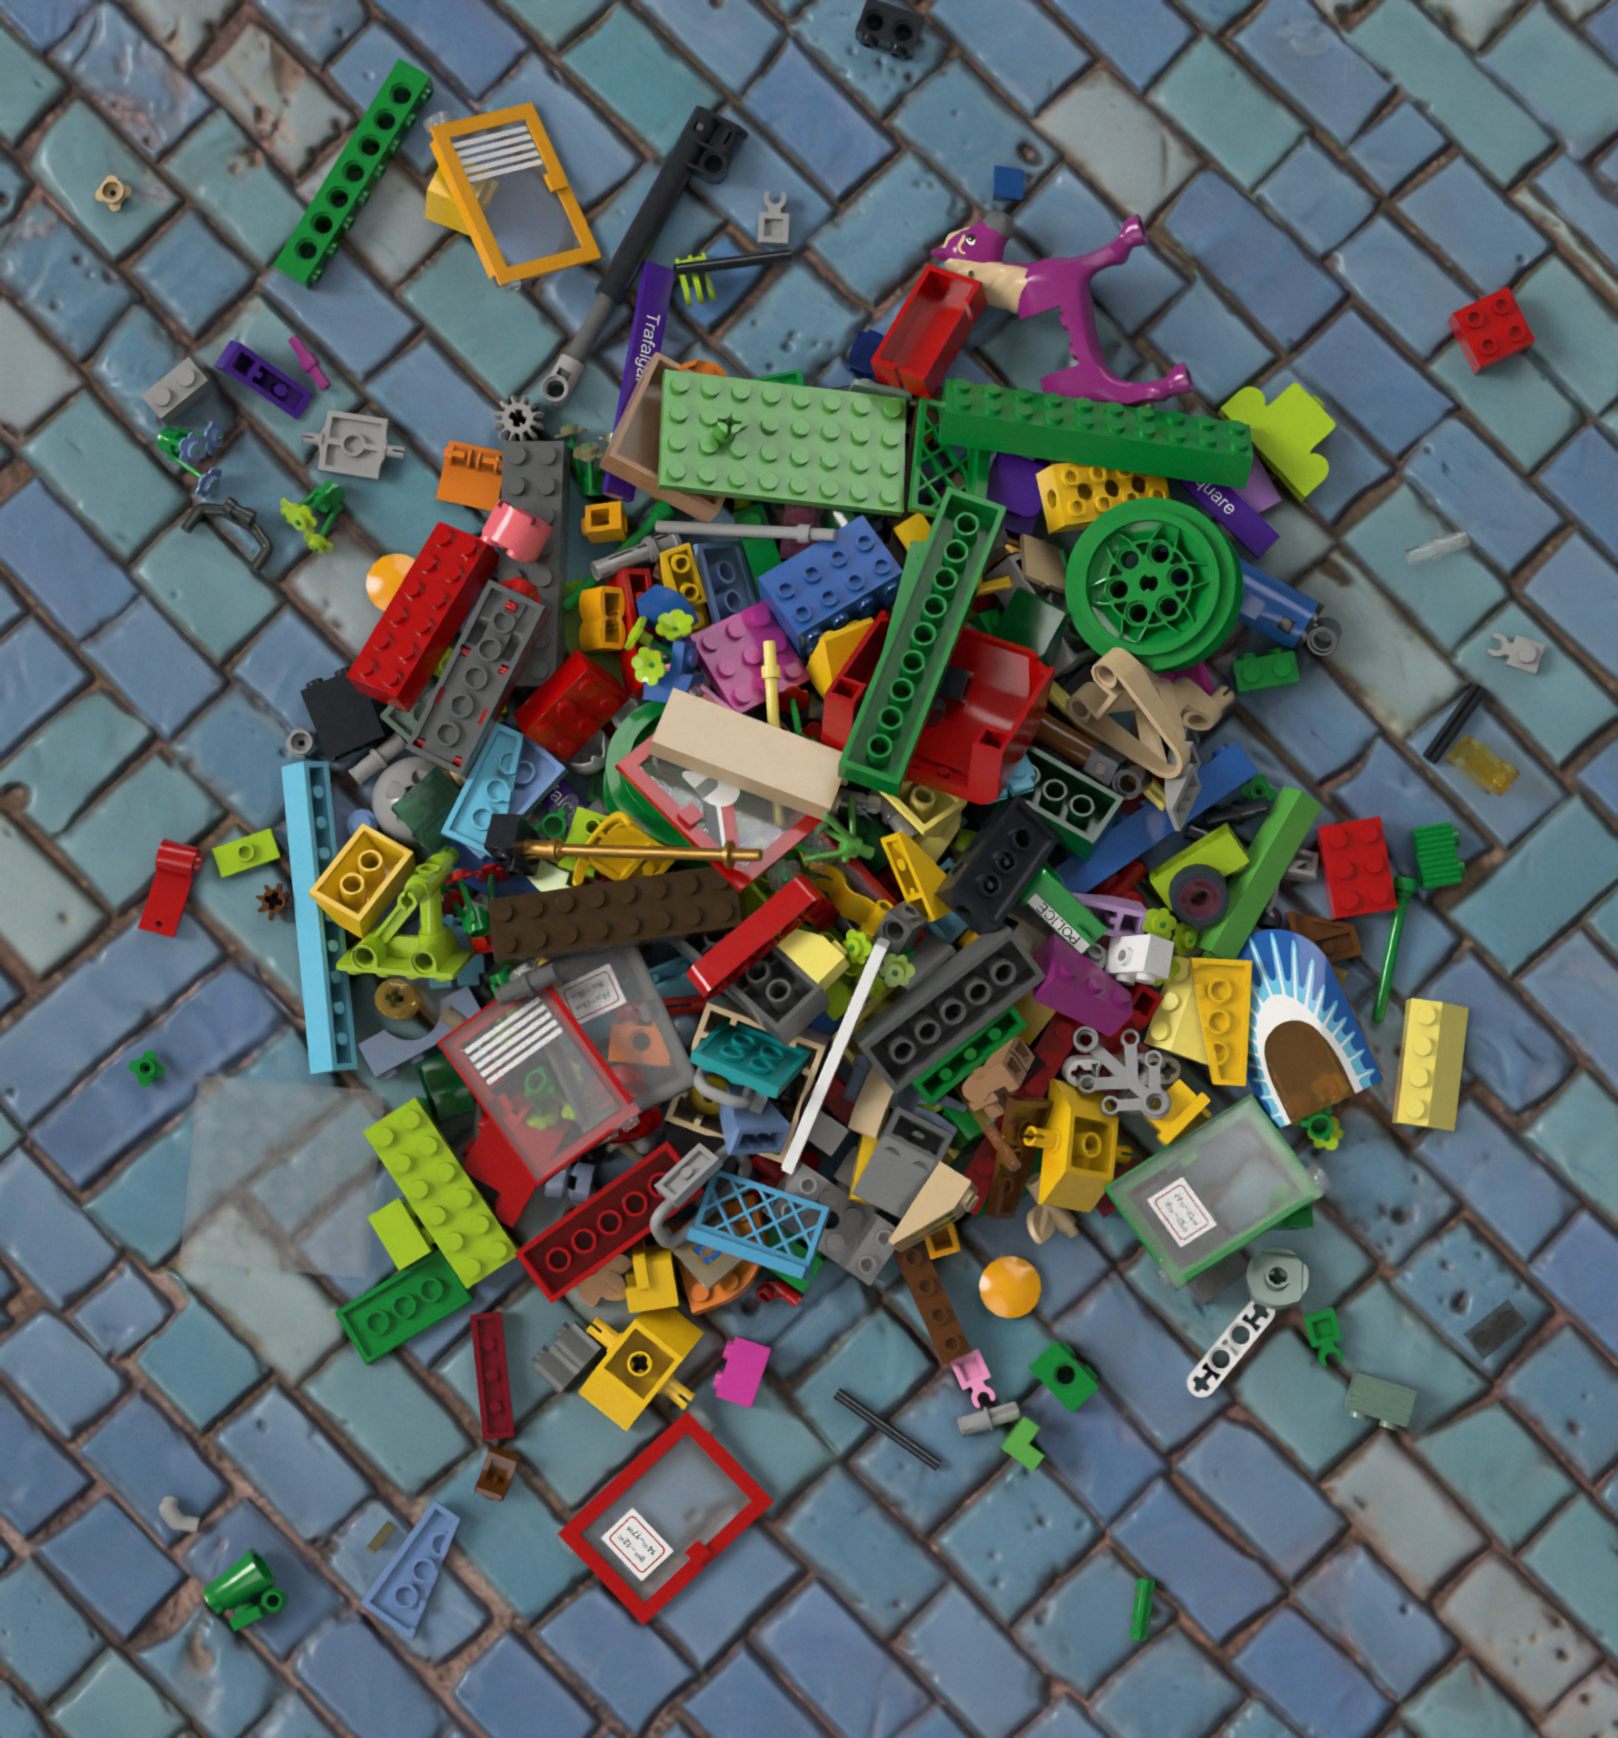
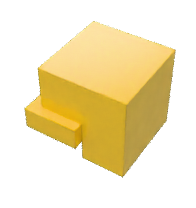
M472 163L462 165L463 169L477 166ZM438 167L427 189L425 219L470 236L441 169ZM483 169L467 173L466 176L471 177L491 171ZM491 177L470 182L484 213H486L498 186L497 182L490 180Z
M1180 1079L1174 1081L1165 1090L1171 1099V1109L1164 1118L1152 1120L1143 1113L1140 1115L1158 1133L1156 1138L1164 1146L1173 1144L1201 1126L1212 1116L1205 1108L1211 1100L1203 1092L1196 1096ZM1156 1099L1150 1107L1153 1110H1158L1161 1107V1102Z
M641 1238L633 1244L634 1271L625 1273L627 1282L625 1292L629 1313L679 1306L678 1283L673 1253L668 1248H663L660 1244L646 1245L645 1238Z

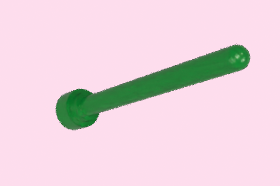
M660 499L651 508L650 518L614 553L640 544L644 537L649 536L655 530L657 520L674 521L677 518L676 513L666 502ZM591 574L562 602L563 610L571 611L579 604L581 592L595 588L605 578L597 581L593 574Z
M1394 876L1393 887L1395 889L1394 893L1397 896V909L1393 911L1372 1014V1021L1375 1024H1381L1385 1018L1409 898L1413 897V893H1417L1419 880Z

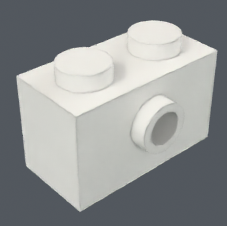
M1152 934L1110 938L1104 972L1109 976L1115 977L1118 983L1127 986H1133L1135 981L1144 984H1154L1155 980L1168 979L1174 942Z

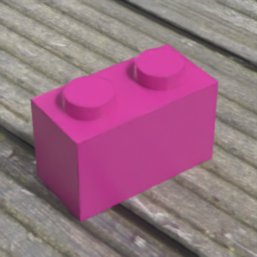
M735 1336L734 1342L728 1340L722 1358L727 1359L724 1372L717 1371L712 1388L717 1389L716 1397L752 1408L772 1347L739 1336Z

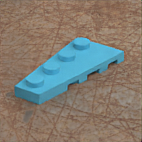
M495 723L441 830L443 836L493 858L484 848L492 814L509 813L525 741L524 734L500 723Z

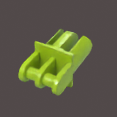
M701 252V256L693 258L692 255H688V259L679 261V258H675L676 264L707 260L705 252ZM710 272L679 276L687 306H692L689 287H694L698 304L704 303L701 285L704 283L706 284L710 302L715 300L716 296Z

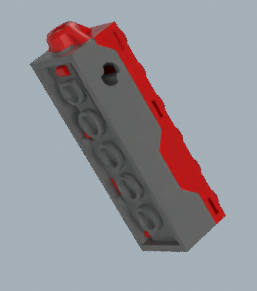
M519 577L500 583L488 580L405 747L407 750L468 779L551 614L543 606L537 586Z

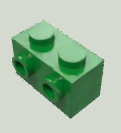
M1285 648L1268 650L1267 656L1255 657V653L1237 656V661L1230 665L1235 697L1293 687L1300 682L1294 651L1286 652Z

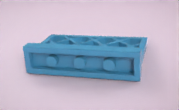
M718 1170L709 1179L694 1226L689 1228L686 1239L799 1279L810 1281L813 1272L811 1267L831 1208ZM719 1177L730 1180L735 1191L722 1199L719 1198L715 1190ZM737 1183H740V1184H743V1185H746V1186L743 1187V1188H741V1189H739ZM755 1188L759 1190L764 1202L748 1209L742 1194ZM766 1193H769V1194H772V1195H775V1196L772 1197V1198H770V1199H768ZM713 1197L715 1202L710 1204ZM738 1197L744 1212L729 1219L722 1204ZM781 1198L787 1199L793 1212L777 1219L771 1204ZM795 1203H798V1204H801V1205H804V1206L801 1207V1208H799V1209H797L796 1206H795ZM718 1207L724 1222L714 1228L704 1225L707 1212ZM766 1207L773 1222L758 1229L751 1214ZM810 1208L821 1211L817 1224L806 1229L800 1213ZM747 1217L753 1232L742 1238L738 1237L732 1224ZM795 1217L802 1232L787 1239L780 1224ZM727 1227L729 1233L721 1231V1229ZM776 1227L782 1242L771 1248L765 1246L760 1234ZM812 1232H814L813 1237H812V1240H811L809 1234L812 1233ZM756 1237L758 1243L749 1240ZM802 1237H805L809 1246L805 1260L795 1257L789 1245ZM785 1247L787 1253L778 1250Z

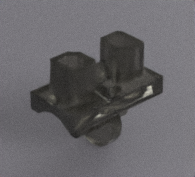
M1506 1299L1463 1335L1481 1358L1485 1359L1528 1325V1323L1517 1312L1512 1303Z

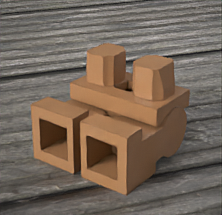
M1019 1034L990 1055V1058L972 1071L965 1080L962 1092L966 1099L970 1101L969 1106L973 1112L983 1108L990 1119L1005 1113V1102L1008 1096H1014L1016 1089L1022 1084L1027 1074L1026 1072L1035 1058Z

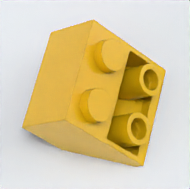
M871 617L861 621L853 620L845 625L844 628L837 631L828 630L819 637V642L814 652L809 656L810 660L806 670L812 678L810 681L823 699L825 698V692L874 622Z

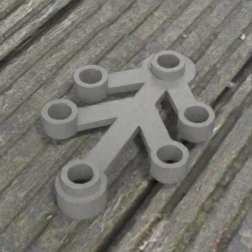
M1083 1026L1077 1029L1073 1037L1075 1048L1083 1053L1090 1052L1116 1076L1093 1077L1089 1074L1083 1075L1078 1081V1088L1081 1093L1089 1095L1094 1093L1095 1090L1130 1089L1139 1097L1120 1100L1115 1096L1105 1097L1101 1103V1109L1108 1116H1114L1118 1112L1142 1111L1147 1118L1159 1120L1169 1113L1171 1099L1161 1089L1160 1067L1163 1063V1057L1160 1052L1151 1050L1144 1057V1065L1149 1069L1147 1088L1138 1080L1137 1046L1140 1036L1137 1031L1127 1029L1121 1035V1044L1125 1051L1124 1067L1098 1043V1034L1093 1028ZM1127 1034H1133L1136 1037V1042L1134 1044H1127L1124 1037ZM1084 1035L1092 1039V1043L1088 1046H1083L1080 1043V1038ZM1151 1055H1156L1159 1058V1063L1155 1066L1150 1065L1147 1061ZM1085 1079H1089L1093 1082L1094 1086L1090 1090H1085L1081 1083ZM1152 1099H1158L1161 1102V1107L1158 1110H1153L1149 1106V1102ZM1107 1101H1114L1117 1104V1108L1114 1111L1106 1110L1105 1103Z

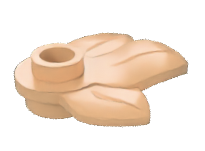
M619 1254L578 1284L577 1291L580 1299L591 1308L598 1303L600 1297L610 1301L624 1300L626 1298V1285L621 1275L632 1267L633 1263L625 1255Z

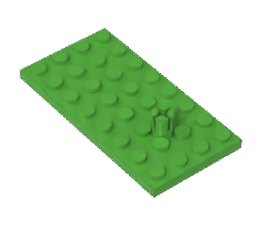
M665 369L662 374L658 489L901 517L904 513L906 398Z

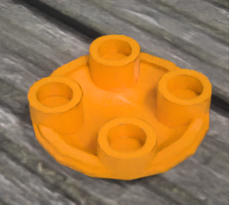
M393 553L383 556L372 565L367 575L366 588L369 598L378 609L386 610L415 559L406 554Z
M1015 1256L1000 1257L991 1262L983 1271L979 1282L980 1297L985 1306L995 1315L1004 1318H1018L1030 1312L1038 1303L1041 1293L1040 1277L1035 1268L1025 1259Z

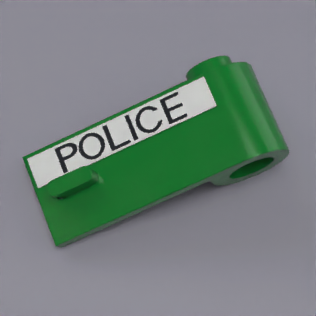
M1046 862L1042 864L1017 900L1024 908L1029 909L1031 907L1069 945L1082 955L1108 930L1095 915L1063 886V880L1060 875Z

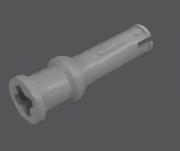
M662 533L655 537L646 536L636 546L592 561L590 569L594 578L599 581L619 572L622 568H631L647 561L649 563H656L660 559V552L682 545V541L677 533Z

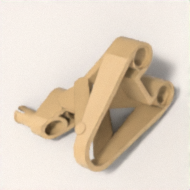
M1113 647L1091 669L1092 677L1096 683L1086 682L1066 700L1065 710L1068 716L1084 731L1153 774L1170 779L1178 776L1190 762V750L1185 742L1186 734L1183 726L1199 731L1209 730L1220 720L1222 710L1233 702L1234 694L1231 690L1226 696H1223L1228 687L1220 686L1209 696L1196 683L1186 677H1179L1171 683L1169 679L1157 676L1125 649ZM1135 710L1139 740L1107 714ZM1160 736H1162L1174 752L1177 765L1166 763L1167 759Z

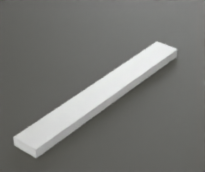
M880 937L873 947L781 1168L784 1172L792 1175L798 1164L891 941Z

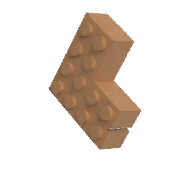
M655 352L644 366L599 467L705 523H709L719 513L726 497L658 489L662 374L665 369L678 371L680 364ZM685 368L684 372L695 373L694 371L688 368Z

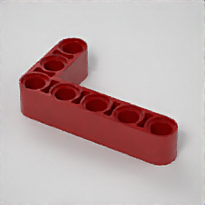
M799 875L694 963L687 971L686 976L705 1000H711L721 994L806 920L821 932L831 927L841 914L817 885L806 875Z

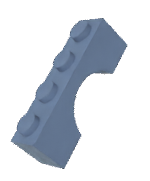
M468 985L440 1000V1016L450 1004L468 1019L482 1010L475 994ZM438 1020L437 1025L428 1035L417 1040H402L395 1037L389 1031L383 1030L359 1043L358 1046L375 1078L383 1076L385 1080H388L401 1073L400 1067L406 1063L411 1062L412 1065H416L429 1057L427 1052L436 1047L441 1051L442 1049L437 1042L453 1030Z

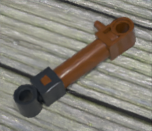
M1044 712L1033 740L1082 768L1081 774L1106 788L1113 786L1115 793L1124 797L1125 800L1136 798L1151 786L1153 778L1149 770L1136 762L1127 765L1129 758L1104 742L1100 744ZM1128 775L1135 778L1137 787L1129 782Z

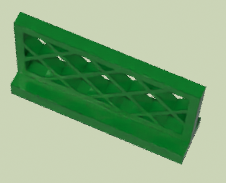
M921 397L918 401L908 511L935 518L942 499L932 484L939 479L942 480L946 487H951L983 499L987 498L991 451L963 447L966 451V457L959 461L950 448L952 445L939 443V432L937 431L939 423L933 425L926 416L927 409L935 410L939 414L941 402ZM931 434L940 447L933 453L923 443L924 437ZM941 452H944L953 464V466L945 471L934 458ZM925 462H928L937 474L936 477L929 481L921 472V465ZM955 469L964 479L963 485L959 488H956L947 475ZM925 489L935 503L931 506L919 504V492Z

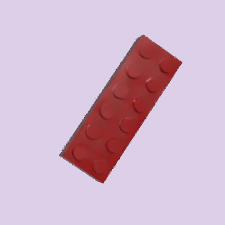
M438 521L346 675L360 693L410 713L499 562V555L491 545L485 543L477 536Z
M670 1139L515 1252V1255L551 1304L651 1232V1217L659 1205L666 1200L658 1193L654 1185L683 1159ZM702 1185L679 1208L672 1210L663 1222L706 1191L705 1187Z

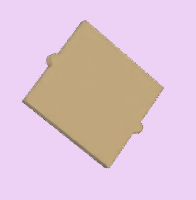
M1023 533L1020 536L1023 579L1038 584L1043 589L1048 588L1065 595L1066 573L1059 554V550L1062 548L1047 543L1045 539L1039 540Z

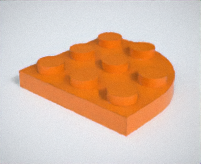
M753 1194L744 1197L748 1209L759 1204L757 1197ZM739 1200L723 1205L729 1219L744 1212ZM761 1210L751 1214L758 1229L765 1226ZM747 1217L732 1224L743 1236L753 1232ZM691 1218L667 1227L675 1234ZM765 1231L760 1235L765 1246H767V1232ZM756 1237L749 1240L758 1243ZM677 1259L691 1312L694 1315L721 1307L739 1298L755 1282L753 1279L761 1266L745 1260L708 1291Z

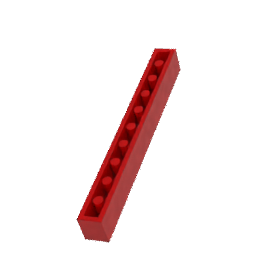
M1103 934L1096 943L1108 950L1110 938L1113 936ZM1058 1011L1055 1012L1034 1049L1047 1064L1025 1086L1021 1084L1016 1089L1014 1096L1044 1097L1049 1088L1050 1079L1055 1078L1074 1044V1033L1077 1029L1083 1027L1084 1024ZM1004 1114L996 1118L993 1126L984 1136L963 1173V1176L972 1181L979 1190L976 1194L979 1200L970 1212L973 1216L977 1215L990 1192Z

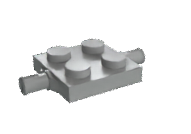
M328 410L326 424L321 434L303 431V437H301V444L317 445L319 447V472L380 481L382 464L386 456L404 460V453H406L405 446L388 444L389 419Z

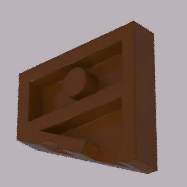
M1292 911L1285 913L1290 931L1302 935L1313 942L1323 952L1329 963L1362 955L1354 924L1331 921L1316 916H1307Z

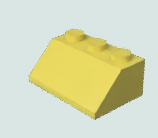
M1174 955L1175 961L1179 963L1181 969L1177 975L1173 976L1171 983L1163 985L1160 995L1164 998L1152 1017L1144 1043L1159 1051L1209 1066L1189 959Z

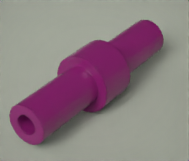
M298 334L292 336L288 342L299 357V364L305 373H310L321 391L330 388L332 384L320 368L321 362L317 356L309 352Z

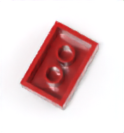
M577 649L513 715L524 735L566 764L626 704L629 698L618 679Z
M1381 817L1318 827L1315 830V835L1320 853L1319 857L1331 921L1389 912L1397 909Z

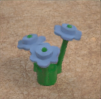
M210 421L204 433L188 431L181 427L178 430L169 427L162 429L157 438L158 449L167 453V459L178 463L199 479L195 493L204 498L218 488L222 470L212 467L207 473L202 474L194 467L198 465L200 459L206 456V452L214 456L217 448L222 445L223 432L220 423Z

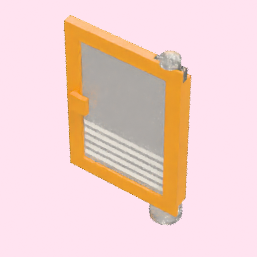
M533 102L456 121L451 111H442L430 116L423 122L425 130L432 141L429 145L486 273L490 280H494L497 288L503 287L505 293H511L522 287V281L596 262L602 258Z

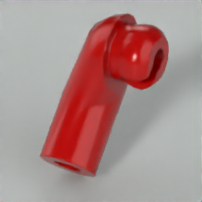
M782 1278L763 1281L758 1285L756 1297L761 1302L766 1303L769 1300L783 1298L793 1307L804 1296Z

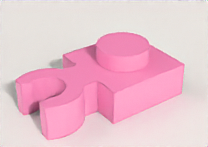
M978 1348L950 1362L962 1390L969 1387L972 1388L971 1400L976 1408L980 1407L977 1397L981 1392L988 1393L991 1401L995 1400L993 1390L985 1386L983 1382L991 1378Z

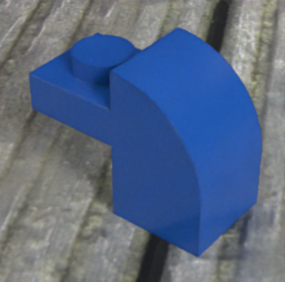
M656 584L636 599L639 616L647 617L644 627L656 630V625L659 624V615L670 613L675 609L682 610L684 614L692 615L694 617L693 626L699 622L691 604L685 597L673 589ZM661 636L662 643L672 649L673 641L668 640L665 636ZM689 636L683 637L681 640H686Z
M673 641L670 669H667L665 676L660 677L657 685L650 686L645 682L643 699L668 702L673 688L691 695L697 692L703 682L704 674L693 673V668L696 667L698 662L696 641Z

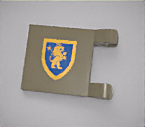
M704 1193L697 1197L695 1200H693L695 1202V1207L698 1210L701 1206ZM717 1210L704 1225L714 1228L723 1223L724 1219L720 1211ZM663 1223V1228L665 1229L667 1234L669 1236L674 1235L671 1232V1230ZM733 1226V1229H734L736 1235H737L738 1237H741V1238L744 1237V1236ZM727 1227L721 1229V1231L729 1233ZM688 1239L680 1246L669 1249L708 1291L745 1261V1259Z

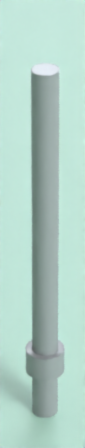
M657 520L655 524L657 533L797 539L798 543H812V540L836 541L837 536L836 529L813 528L809 524L787 527Z

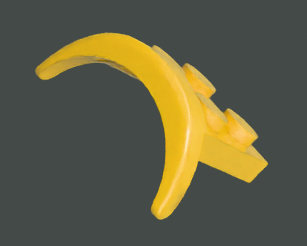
M622 811L610 814L594 830L585 843L592 845L676 847L653 839L641 829L630 815ZM578 857L572 883L574 886H580L589 866L616 881L663 874L676 859Z

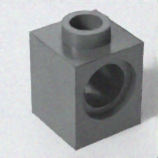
M903 901L888 910L873 939L877 941L878 938L882 937L891 941L887 950L898 957L914 946L928 919L920 914L916 907Z

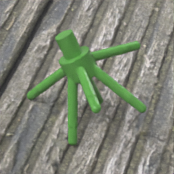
M853 795L848 797L849 833L828 813H824L823 818L837 832L823 824H819L816 829L840 842L838 850L803 857L802 861L804 863L823 860L820 863L829 865L842 858L843 862H847L850 858L855 859L858 855L869 860L872 859L875 848L862 844V838L856 836L855 798Z

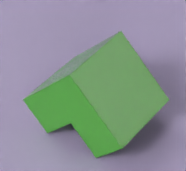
M1022 1414L1000 1445V1448L1033 1472L1044 1458L1043 1453L1029 1444L1040 1427Z

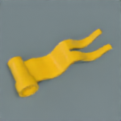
M799 852L801 858L809 856L808 854ZM817 861L804 863L813 872L833 879L832 881L827 878L807 876L815 885L830 895L832 904L837 908L842 917L860 925L858 932H866L868 935L867 941H874L873 937L888 910L893 908V905L883 899L874 903L869 898L850 890L846 884L843 871L834 865H826ZM795 863L789 868L796 877L803 875Z

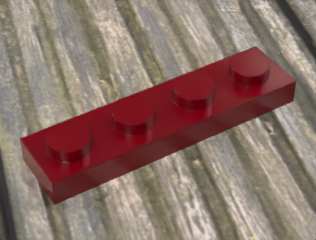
M502 1311L470 1315L483 1440L515 1437Z

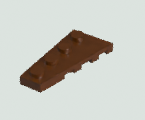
M1008 1096L986 1214L994 1218L1014 1217L1038 1147L1026 1146L1023 1138L1033 1139L1034 1137L1024 1135V1132L1029 1126L1045 1129L1054 1102L1040 1097Z

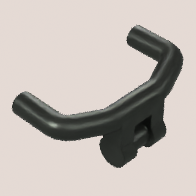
M231 496L227 498L224 505L213 503L196 505L181 525V529L191 534L204 515L224 517L250 532L261 546L260 551L249 566L253 572L259 574L273 553V544L262 527L256 522L257 512L250 507L246 509L239 505V501Z

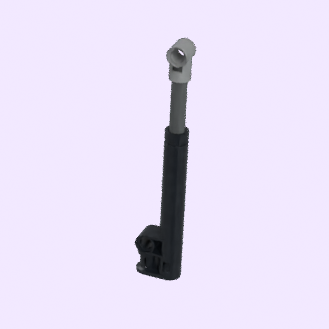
M695 107L604 272L602 281L598 283L594 291L598 296L567 353L561 354L550 376L546 377L542 383V394L548 405L554 408H562L569 403L571 392L585 368L583 362L614 306H621L624 301L626 292L630 290L692 175L709 184L722 183L727 178L728 169L735 158L734 152L741 139L746 140L749 136L745 129L704 107ZM711 162H718L722 165L718 172L712 173L706 170L707 165ZM560 385L564 387V392L561 396L554 398L548 395L551 387Z

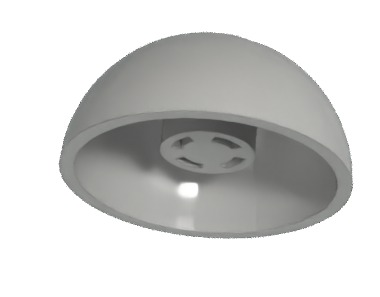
M421 756L407 757L390 765L378 778L372 795L373 814L381 830L393 841L408 847L431 846L446 838L441 834V830L462 788L454 780L449 770Z

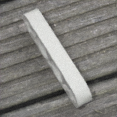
M1137 1053L1138 1062L1143 1064V1070L1138 1075V1080L1144 1085H1148L1149 1069L1144 1065L1146 1053ZM1161 1053L1163 1063L1160 1068H1164L1166 1062L1171 1066L1170 1069L1165 1070V1074L1160 1072L1161 1084L1173 1083L1180 1076L1181 1066L1170 1054ZM1111 1054L1125 1067V1054ZM1074 1055L1064 1061L1061 1071L1063 1077L1071 1085L1078 1087L1079 1079L1089 1073L1087 1071H1080L1077 1073V1077H1075L1071 1071L1076 1070L1077 1065L1084 1070H1091L1093 1077H1100L1099 1071L1103 1064L1093 1055ZM1151 1055L1147 1061L1150 1065L1155 1066L1159 1063V1058L1156 1055ZM1112 1073V1074H1111L1110 1076H1108V1077H1116V1076ZM1085 1079L1081 1083L1082 1087L1094 1086L1093 1082L1089 1079Z
M1250 1300L1188 1375L1186 1385L1189 1392L1201 1398L1212 1394L1275 1316V1310L1265 1309L1268 1315L1266 1318L1260 1316L1256 1319L1254 1324L1259 1325V1328L1255 1331L1251 1324L1242 1321L1245 1314L1248 1319H1251L1256 1312L1253 1309L1255 1303ZM1237 1326H1244L1249 1331V1339L1243 1344H1237L1232 1339V1331ZM1218 1350H1224L1229 1354V1363L1224 1368H1217L1212 1362V1356ZM1207 1363L1211 1370L1220 1375L1216 1380L1213 1375H1210L1206 1380V1384L1209 1386L1206 1391L1203 1389L1195 1391L1196 1383L1193 1379L1196 1376L1202 1378L1207 1373V1370L1202 1369L1203 1365Z

